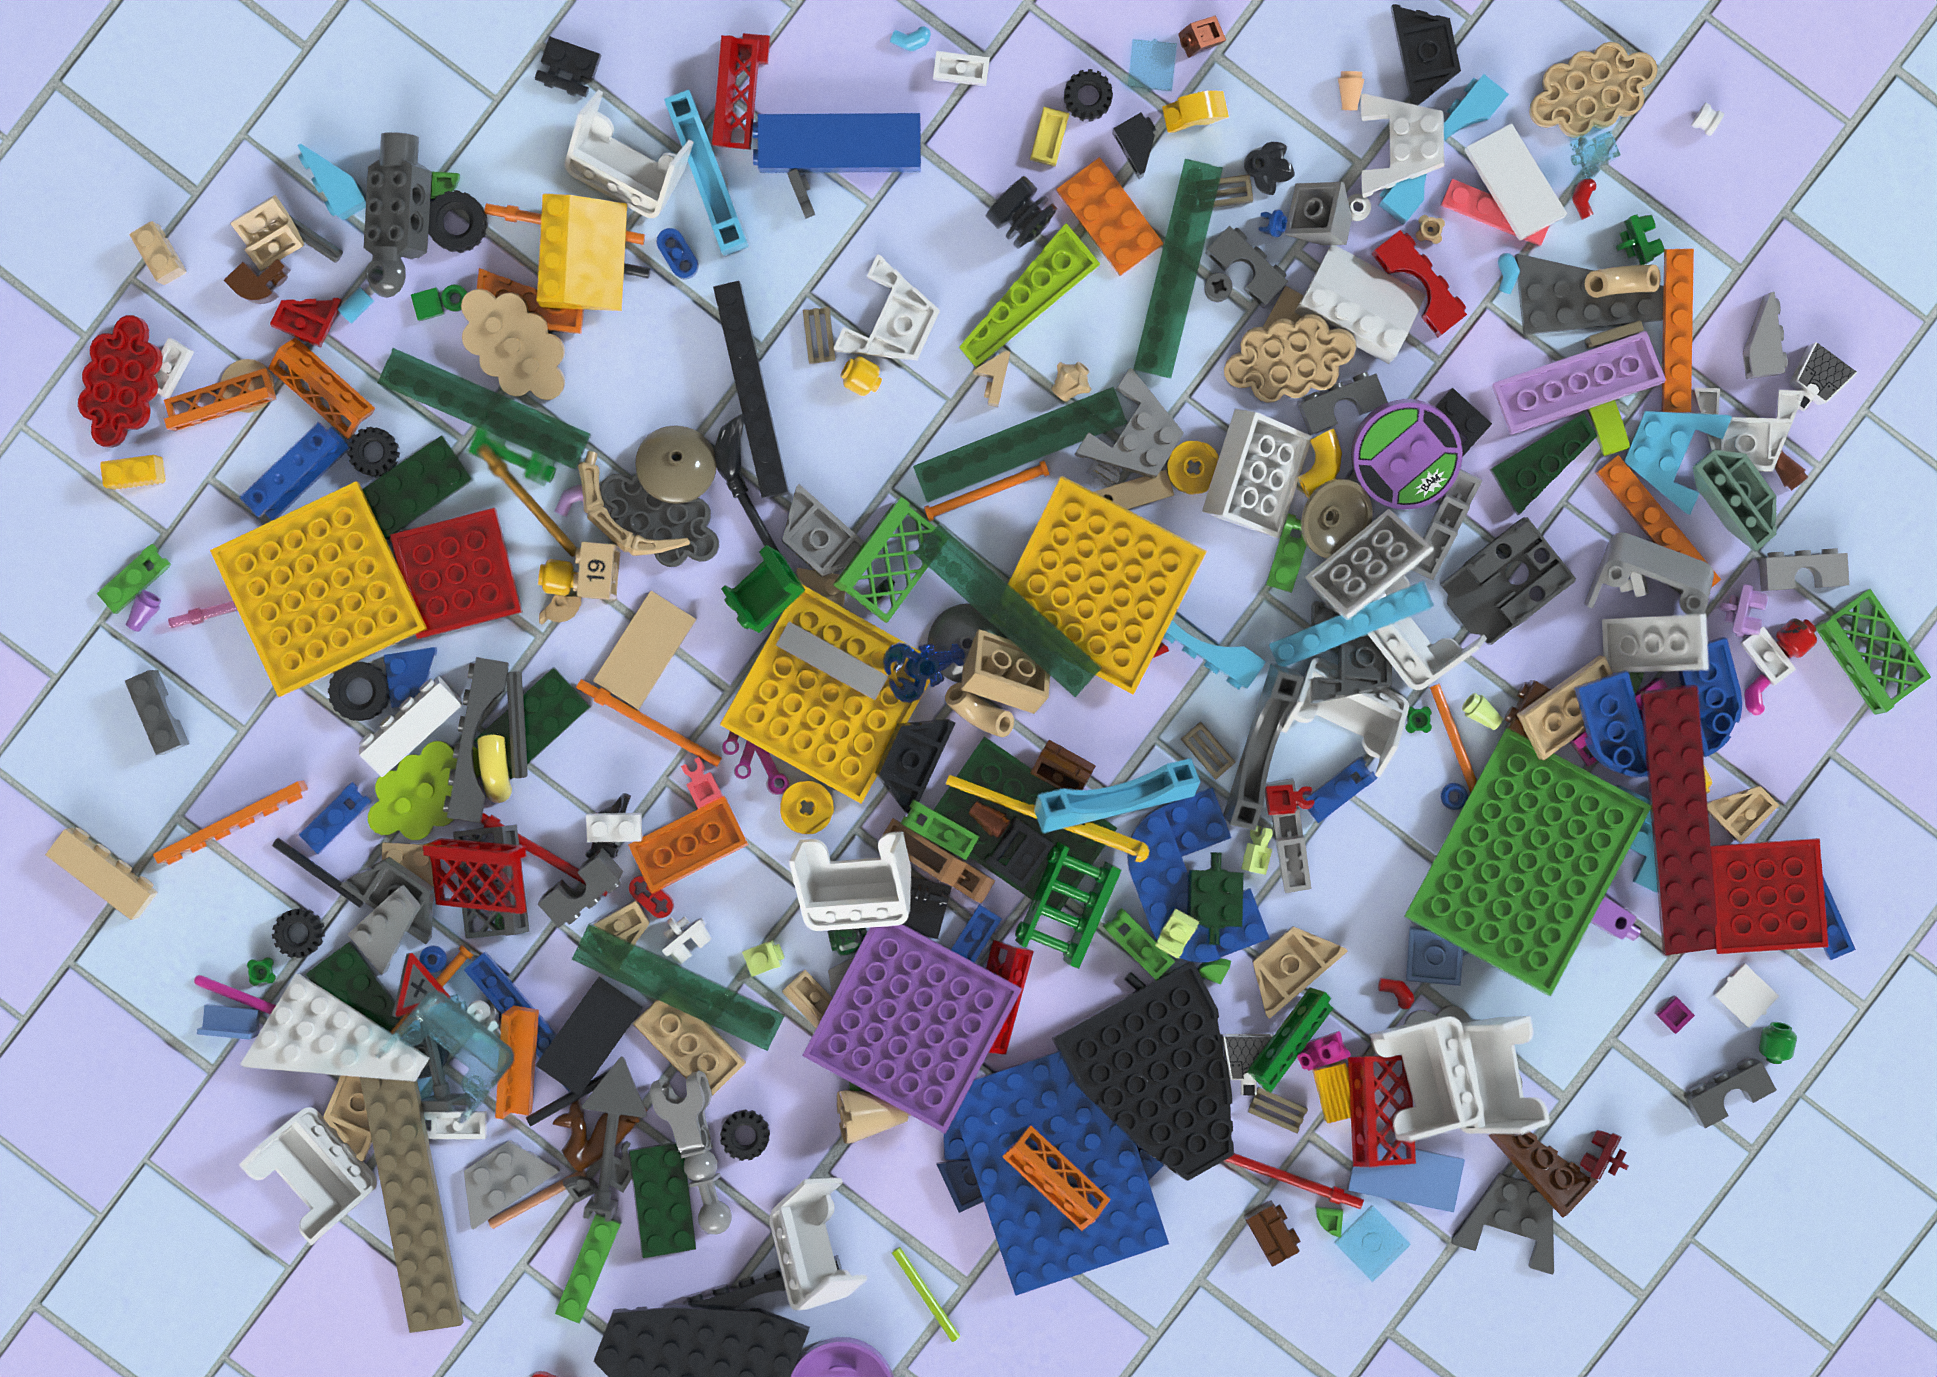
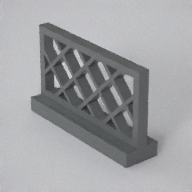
M517 824L453 832V837L456 840H463V836H468L473 841L483 842L489 833H493L495 843L519 845ZM462 862L460 868L467 874V864ZM483 864L481 869L490 878L492 873L486 869L488 865ZM505 866L502 871L511 880L513 878L512 866ZM475 875L472 881L480 890L481 887L477 884L479 877ZM458 877V879H459V887H460V885H461L463 882H462V880ZM498 877L493 881L501 892L506 887ZM466 886L463 893L470 900L469 894L471 891ZM487 889L484 895L493 903L495 900L490 896L491 891ZM509 891L505 897L512 905H516L515 896ZM527 906L526 912L522 914L493 911L489 918L480 909L462 908L466 939L500 935L508 936L530 932ZM498 913L504 918L505 929H499L493 923ZM476 915L485 923L478 932H474L473 919Z

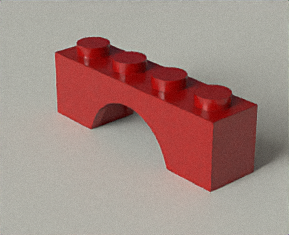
M1399 230L1371 254L1387 274L1407 273L1416 277L1423 284L1427 294V304L1421 318L1436 337L1439 338L1467 315L1464 311L1466 306L1458 296L1453 297L1448 291L1450 287L1447 281L1441 275L1437 276L1431 269L1433 265L1425 254L1420 255L1414 248L1416 243L1408 233L1403 234Z

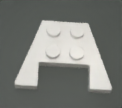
M1361 94L1362 121L1390 119V168L1362 170L1363 197L1371 196L1373 192L1380 189L1396 186V183L1405 179H1414L1445 166L1443 111Z
M877 254L867 278L892 289L869 338L843 327L833 350L841 353L918 361L940 310L919 290L906 281L896 269L892 268L881 255Z
M1695 388V396L1700 413L1719 415L1720 388ZM1779 390L1777 418L1732 417L1723 440L1707 434L1711 451L1721 450L1745 453L1759 472H1773L1803 399L1804 391Z

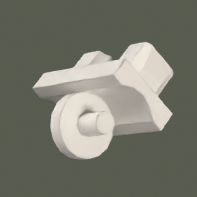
M684 916L677 922L671 917L667 920L671 928L664 935L668 939L675 934L679 937L664 948L662 952L666 957L671 955L681 965L693 955L683 944L691 937L697 946L702 948L712 939L708 930L704 927L707 923L701 918L684 931L683 927L690 923L689 920Z
M481 1000L470 1003L467 1008V1017L472 1022V1036L476 1041L483 1038L489 1047L495 1045L500 1041L501 1034L498 1009L493 1004L489 1007L486 1002Z

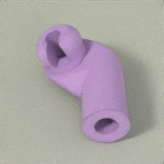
M578 484L564 490L554 512L567 517L572 504L579 500L583 501L582 485Z

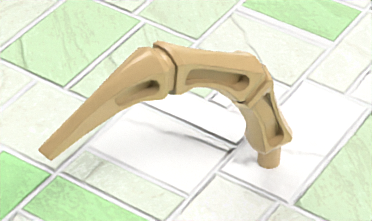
M587 451L585 463L581 462L578 465L582 484L583 510L588 514L587 519L609 537L623 552H629L632 556L661 553L690 544L688 538L650 540L640 535L634 536L632 532L621 528L610 517L608 510L603 507L604 502L599 488L600 469L595 465L598 454Z

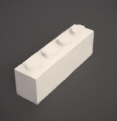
M439 676L434 680H427L420 687L419 690L421 692L414 698H407L400 705L399 708L401 710L397 714L387 716L380 723V729L377 732L367 734L360 741L359 756L381 777L387 774L462 706L461 698Z

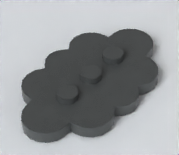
M636 473L631 479L622 474H612L603 480L600 486L603 502L612 508L609 515L621 528L632 532L634 536L640 535L650 540L688 538L689 545L654 554L657 561L662 565L677 567L682 565L688 557L699 562H707L717 555L720 548L717 534L707 527L711 520V510L703 499L697 498L693 501L679 504L660 501L643 488Z

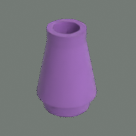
M142 590L135 597L129 618L125 623L126 626L136 632H140L142 627L160 610L161 599L149 591Z

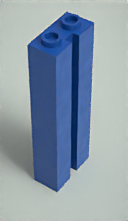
M920 113L758 114V122H753V138L758 139V149H753V165H758L760 173H788L795 169L798 170V173L921 172Z

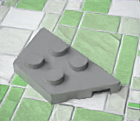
M800 484L796 486L781 542L821 577L844 569L864 541Z
M509 1140L465 1169L464 1178L471 1228L475 1229L560 1171L559 1167L540 1159V1156L531 1151H526L519 1144Z

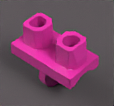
M1340 1031L1310 1040L1302 1052L1297 1055V1058L1302 1068L1310 1071L1346 1059L1351 1054L1343 1044Z

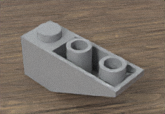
M1770 292L1763 296L1742 354L1746 379L1777 376L1785 373V368H1787V354L1783 352L1781 343L1784 340V330L1782 325H1779L1778 320L1781 306L1779 299L1775 297V292Z

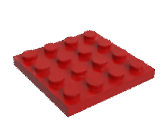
M496 508L390 535L400 572L427 627L426 630L416 634L417 639L523 612Z
M1819 838L1711 845L1717 925L1715 926L1716 954L1829 947Z

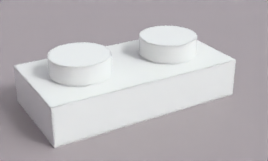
M936 51L933 80L987 86L990 57Z
M168 337L161 350L163 356L162 366L154 376L158 382L157 393L162 397L170 399L194 351L177 340Z
M1764 626L1761 627L1759 635H1749L1740 642L1741 646L1763 675L1771 682L1772 686L1777 685L1796 670Z
M642 813L587 814V842L642 841Z

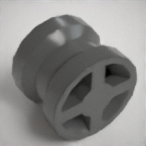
M1223 273L1211 275L1204 286L1206 297L1216 303L1226 300L1233 288L1232 281Z

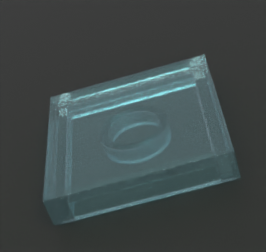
M1373 1205L1341 1234V1237L1334 1241L1372 1282L1411 1245Z

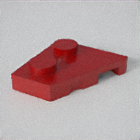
M340 298L319 301L316 299H304L303 301H296L294 299L281 300L270 325L275 329L321 348L339 312L337 309L343 301Z

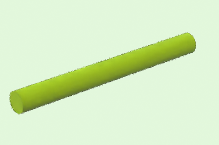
M901 1247L895 1249L892 1255L951 1342L961 1337Z

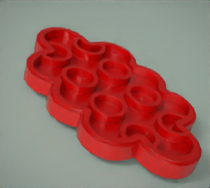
M134 315L121 317L116 322L112 334L102 333L92 341L90 345L92 361L84 367L82 372V380L86 388L79 395L78 409L84 418L92 420L91 435L93 440L98 445L106 448L119 446L125 440L128 429L138 430L148 423L151 412L148 402L158 392V382L154 375L162 366L163 356L156 345L148 342L149 328L147 323Z

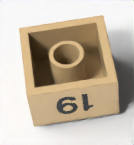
M581 542V548L577 547L575 562L579 564V575H574L573 591H577L578 597L617 600L621 552L618 546L614 544Z

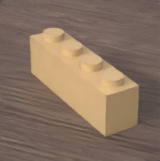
M78 827L75 829H64L45 855L130 920L139 918L158 894L152 888L154 884L143 876L137 877L131 872L132 867L122 860L116 861L112 858L110 850L101 844L95 845L88 839L90 836L84 830Z

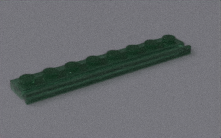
M1186 158L1184 160L1134 364V371L1161 376L1167 379L1172 378L1223 167Z
M392 348V353L389 359H387L377 384L473 426L485 429L528 450L538 452L574 470L577 469L592 434Z
M1111 387L914 465L913 468L926 501L929 503L1078 444L1084 440L1088 433L1096 437L1126 425L1128 422L1115 389Z
M941 523L913 553L1075 698L1102 669L1097 662Z
M591 923L588 924L571 959L768 1051L785 1016L781 1012Z

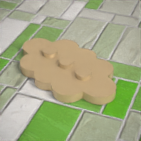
M1615 42L1603 43L1594 53L1589 51L1577 52L1571 57L1568 64H1554L1546 70L1542 78L1544 92L1535 96L1530 103V118L1539 127L1549 128L1559 125L1561 131L1572 138L1583 137L1590 132L1592 127L1598 129L1609 128L1616 122L1619 116H1632L1641 109L1645 99L1643 88L1651 84L1657 75L1656 61L1652 56L1643 52L1628 55L1624 47Z
M481 288L468 292L461 304L462 313L469 321V324L463 330L462 342L466 350L471 354L479 356L480 367L487 375L498 377L499 385L508 395L522 396L531 391L535 396L543 400H552L558 397L565 387V377L558 368V365L564 359L565 347L560 338L548 333V326L544 317L538 313L529 312L527 302L517 293H504L496 298L491 292Z
M1306 314L1300 317L1296 323L1288 319H1279L1270 326L1269 330L1263 327H1254L1244 334L1240 343L1241 352L1233 354L1227 360L1224 367V376L1227 382L1234 387H1251L1255 397L1266 403L1275 402L1284 394L1291 398H1301L1311 388L1327 390L1336 383L1339 376V366L1348 363L1355 354L1357 348L1356 340L1347 330H1329L1326 321L1315 314Z

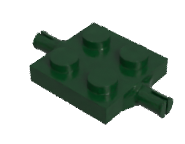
M1211 852L1210 869L1189 870L1188 916L1199 922L1198 925L1209 929L1208 945H1220V929L1225 927H1242L1244 873L1229 872L1221 869L1222 853Z

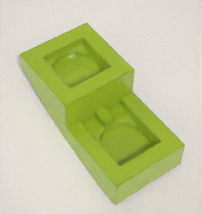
M1615 400L1587 409L1603 456L1630 448L1628 436Z

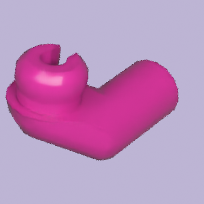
M1762 674L1744 692L1746 709L1755 716H1759L1764 712L1765 706L1763 704L1762 692L1771 684Z

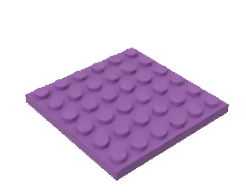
M904 924L870 927L802 1056L946 1134L1022 988Z

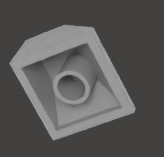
M1343 182L1295 183L1284 234L1323 246L1347 245L1352 218L1345 184Z

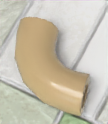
M1631 265L1592 271L1585 279V289L1589 295L1596 298L1622 293L1655 292L1660 285V270L1656 265Z
M956 683L947 690L945 694L946 703L970 724L998 737H1006L1011 733L1014 727V717L1011 712L987 703L976 694L961 690L962 683Z

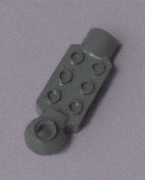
M382 133L379 160L368 167L363 248L371 253L373 257L372 262L366 268L365 274L371 289L378 296L384 298L395 296L400 292L405 283L406 269L401 257L411 260L414 258L419 259L427 253L432 171L418 163L419 137L406 133Z

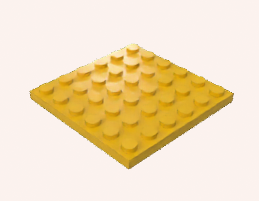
M1061 476L990 620L1134 695L1207 550Z
M357 481L210 550L278 697L294 692L427 629L364 492Z
M803 585L806 591L781 614L719 725L862 804L877 777L874 772L896 725L908 722L937 671L940 662ZM788 622L795 624L887 675L888 678L876 700L776 646Z

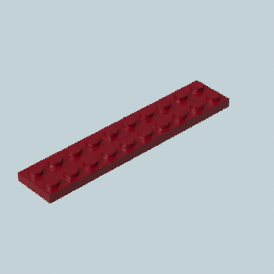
M1693 684L1641 691L1663 953L1665 955L1716 949L1715 926L1717 925L1698 686Z

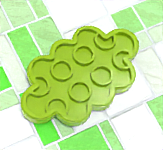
M444 741L428 743L422 749L420 755L405 756L399 762L397 771H389L383 777L380 776L377 779L375 792L379 801L368 812V824L375 833L390 835L400 831L408 839L420 840L427 837L432 832L434 826L443 827L454 821V819L447 818L448 812H443L446 796H451L453 786L448 785L450 770H456L457 759L453 758L454 748ZM473 746L474 771L478 779L481 776L478 748Z

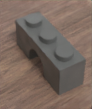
M1229 226L1210 245L1205 254L1224 272L1235 262L1248 264L1253 271V279L1244 291L1264 308L1288 283L1285 279L1287 275L1278 265L1272 266L1265 260L1267 255L1259 247L1255 246L1253 248L1247 243V236L1239 228L1233 229Z
M1367 371L1352 377L1353 383L1344 386L1343 382H1339L1329 388L1328 393L1319 396L1318 392H1314L1302 397L1304 402L1300 403L1298 408L1309 435L1316 434L1338 424L1334 414V407L1338 401L1348 400L1356 406L1359 416L1388 403L1377 374L1369 376Z
M148 670L124 680L155 755H166L189 745L180 720H176L168 709L165 696L169 694L159 671Z
M601 848L584 861L577 872L585 881L586 888L581 890L573 889L562 879L541 896L537 905L558 928L566 922L570 925L579 918L582 909L585 907L591 909L601 899L599 896L605 891L608 893L613 892L621 884L619 880L624 871Z
M1746 1058L1737 1063V1068L1734 1070L1719 1072L1712 1077L1713 1081L1705 1085L1700 1083L1689 1089L1690 1093L1686 1094L1684 1098L1698 1125L1706 1129L1729 1116L1724 1106V1098L1731 1090L1740 1089L1745 1099L1752 1103L1777 1091L1761 1061L1755 1058Z

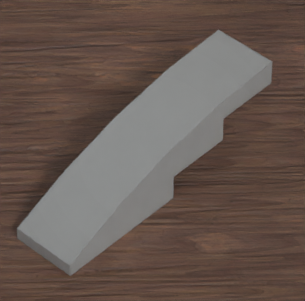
M1460 469L1454 484L1443 495L1423 536V539L1434 550L1424 557L1412 571L1434 580L1458 535V530L1482 483L1481 478Z
M788 622L776 643V646L876 700L888 678L887 675L791 622Z
M1293 778L1266 782L1267 786L1292 784L1293 791H1296ZM1296 806L1297 810L1293 814L1271 815L1285 893L1312 889L1305 837L1303 835L1298 806Z

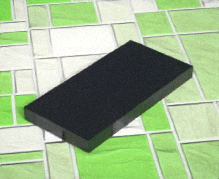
M599 976L535 1066L580 1096L643 1007Z

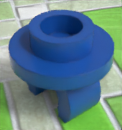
M1274 210L1272 214L1269 212L1261 213L1260 216L1269 219L1270 222L1268 226L1259 227L1258 230L1265 234H1272L1273 237H1280L1285 232L1287 218L1281 210Z

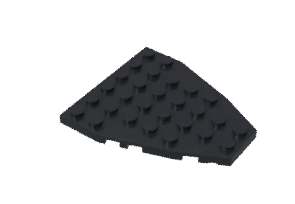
M1190 961L1052 1037L1075 1085L1138 1147L1185 1181L1195 1178L1234 1155V1142L1231 1138L1233 1132L1230 1105L1232 1104V1090L1227 1060H1224L1222 1043L1224 1042L1219 1030L1218 1008L1194 962Z
M667 1304L662 1308L647 1309V1306L633 1310L626 1308L613 1309L593 1362L608 1377H791L810 1327L761 1308L736 1310L734 1307L725 1306L724 1309L708 1308L707 1305Z

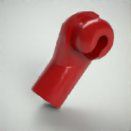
M1591 178L1582 179L1577 184L1572 196V201L1581 220L1594 215L1588 201L1592 192L1596 190L1597 184Z
M1385 978L1379 979L1378 991L1394 993L1398 999V1006L1401 1009H1409L1412 1006L1414 994L1405 982Z

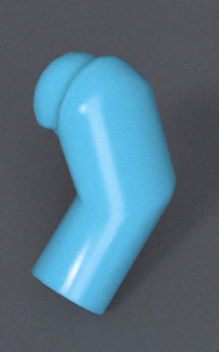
M924 26L919 27L918 30L909 35L894 30L890 42L906 50L915 51L928 44L931 32Z
M1503 253L1498 258V266L1503 275L1498 290L1511 294L1520 269L1513 255Z

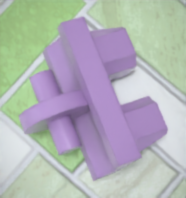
M1744 584L1739 606H1737L1739 597L1731 595L1729 603H1721L1719 608L1721 611L1727 612L1725 622L1733 623L1734 615L1736 614L1732 631L1736 633V637L1744 638L1745 634H1760L1762 620L1749 617L1751 608L1765 611L1768 601L1766 594L1755 591L1751 585Z

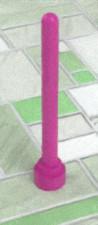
M197 975L194 978V983L197 986L270 1015L276 1006L202 975Z

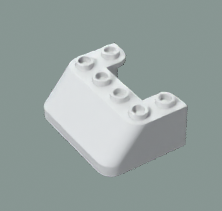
M903 832L886 833L880 838L878 843L879 858L830 861L827 846L822 841L817 839L799 840L789 860V865L806 926L815 931L903 924L910 913L911 865Z
M1531 1016L1495 1017L1461 1023L1484 1113L1478 1123L1460 1129L1468 1134H1523L1550 1124L1545 1103L1538 1097L1523 1096L1514 1044L1527 1043L1533 1037Z
M1440 1017L1370 1033L1373 1049L1379 1056L1392 1057L1399 1054L1402 1055L1415 1107L1400 1110L1395 1114L1393 1128L1396 1140L1411 1142L1473 1125L1482 1119L1484 1113L1483 1104L1463 1027L1458 1019L1454 1017Z
M309 1107L298 1112L259 1144L239 1164L247 1175L255 1180H262L275 1170L310 1208V1211L299 1221V1231L311 1246L365 1199L377 1186V1178L372 1170L364 1162L358 1160L357 1154L347 1143L340 1139L337 1131L329 1126L323 1119V1116L316 1109Z

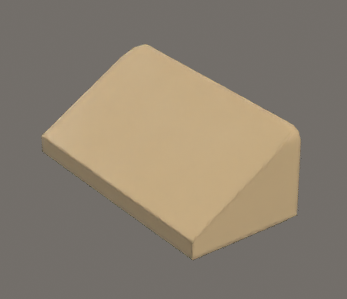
M806 969L782 990V993L817 1029L832 997Z

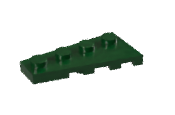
M1582 413L1489 469L1517 516L1597 437V434L1585 414Z

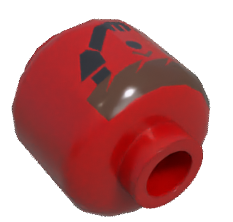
M1797 618L1790 619L1777 631L1776 643L1788 658L1793 656L1801 658L1816 645L1817 637L1815 632L1817 629L1807 619L1803 621Z

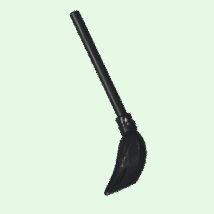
M742 413L722 426L718 433L715 445L717 470L723 479L726 480V485L732 492L733 498H738L764 547L768 545L779 552L747 494L748 488L740 474L742 463L741 435L745 422V413Z

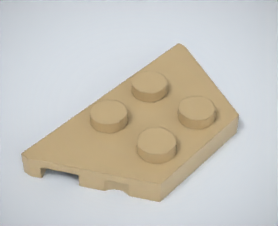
M1294 926L1287 930L1252 960L1266 1016L1269 1019L1345 955L1348 952L1347 949Z
M340 1075L323 1119L331 1128L337 1131L340 1139L347 1143L357 1154L358 1160L363 1162L371 1147L372 1138L360 1077Z

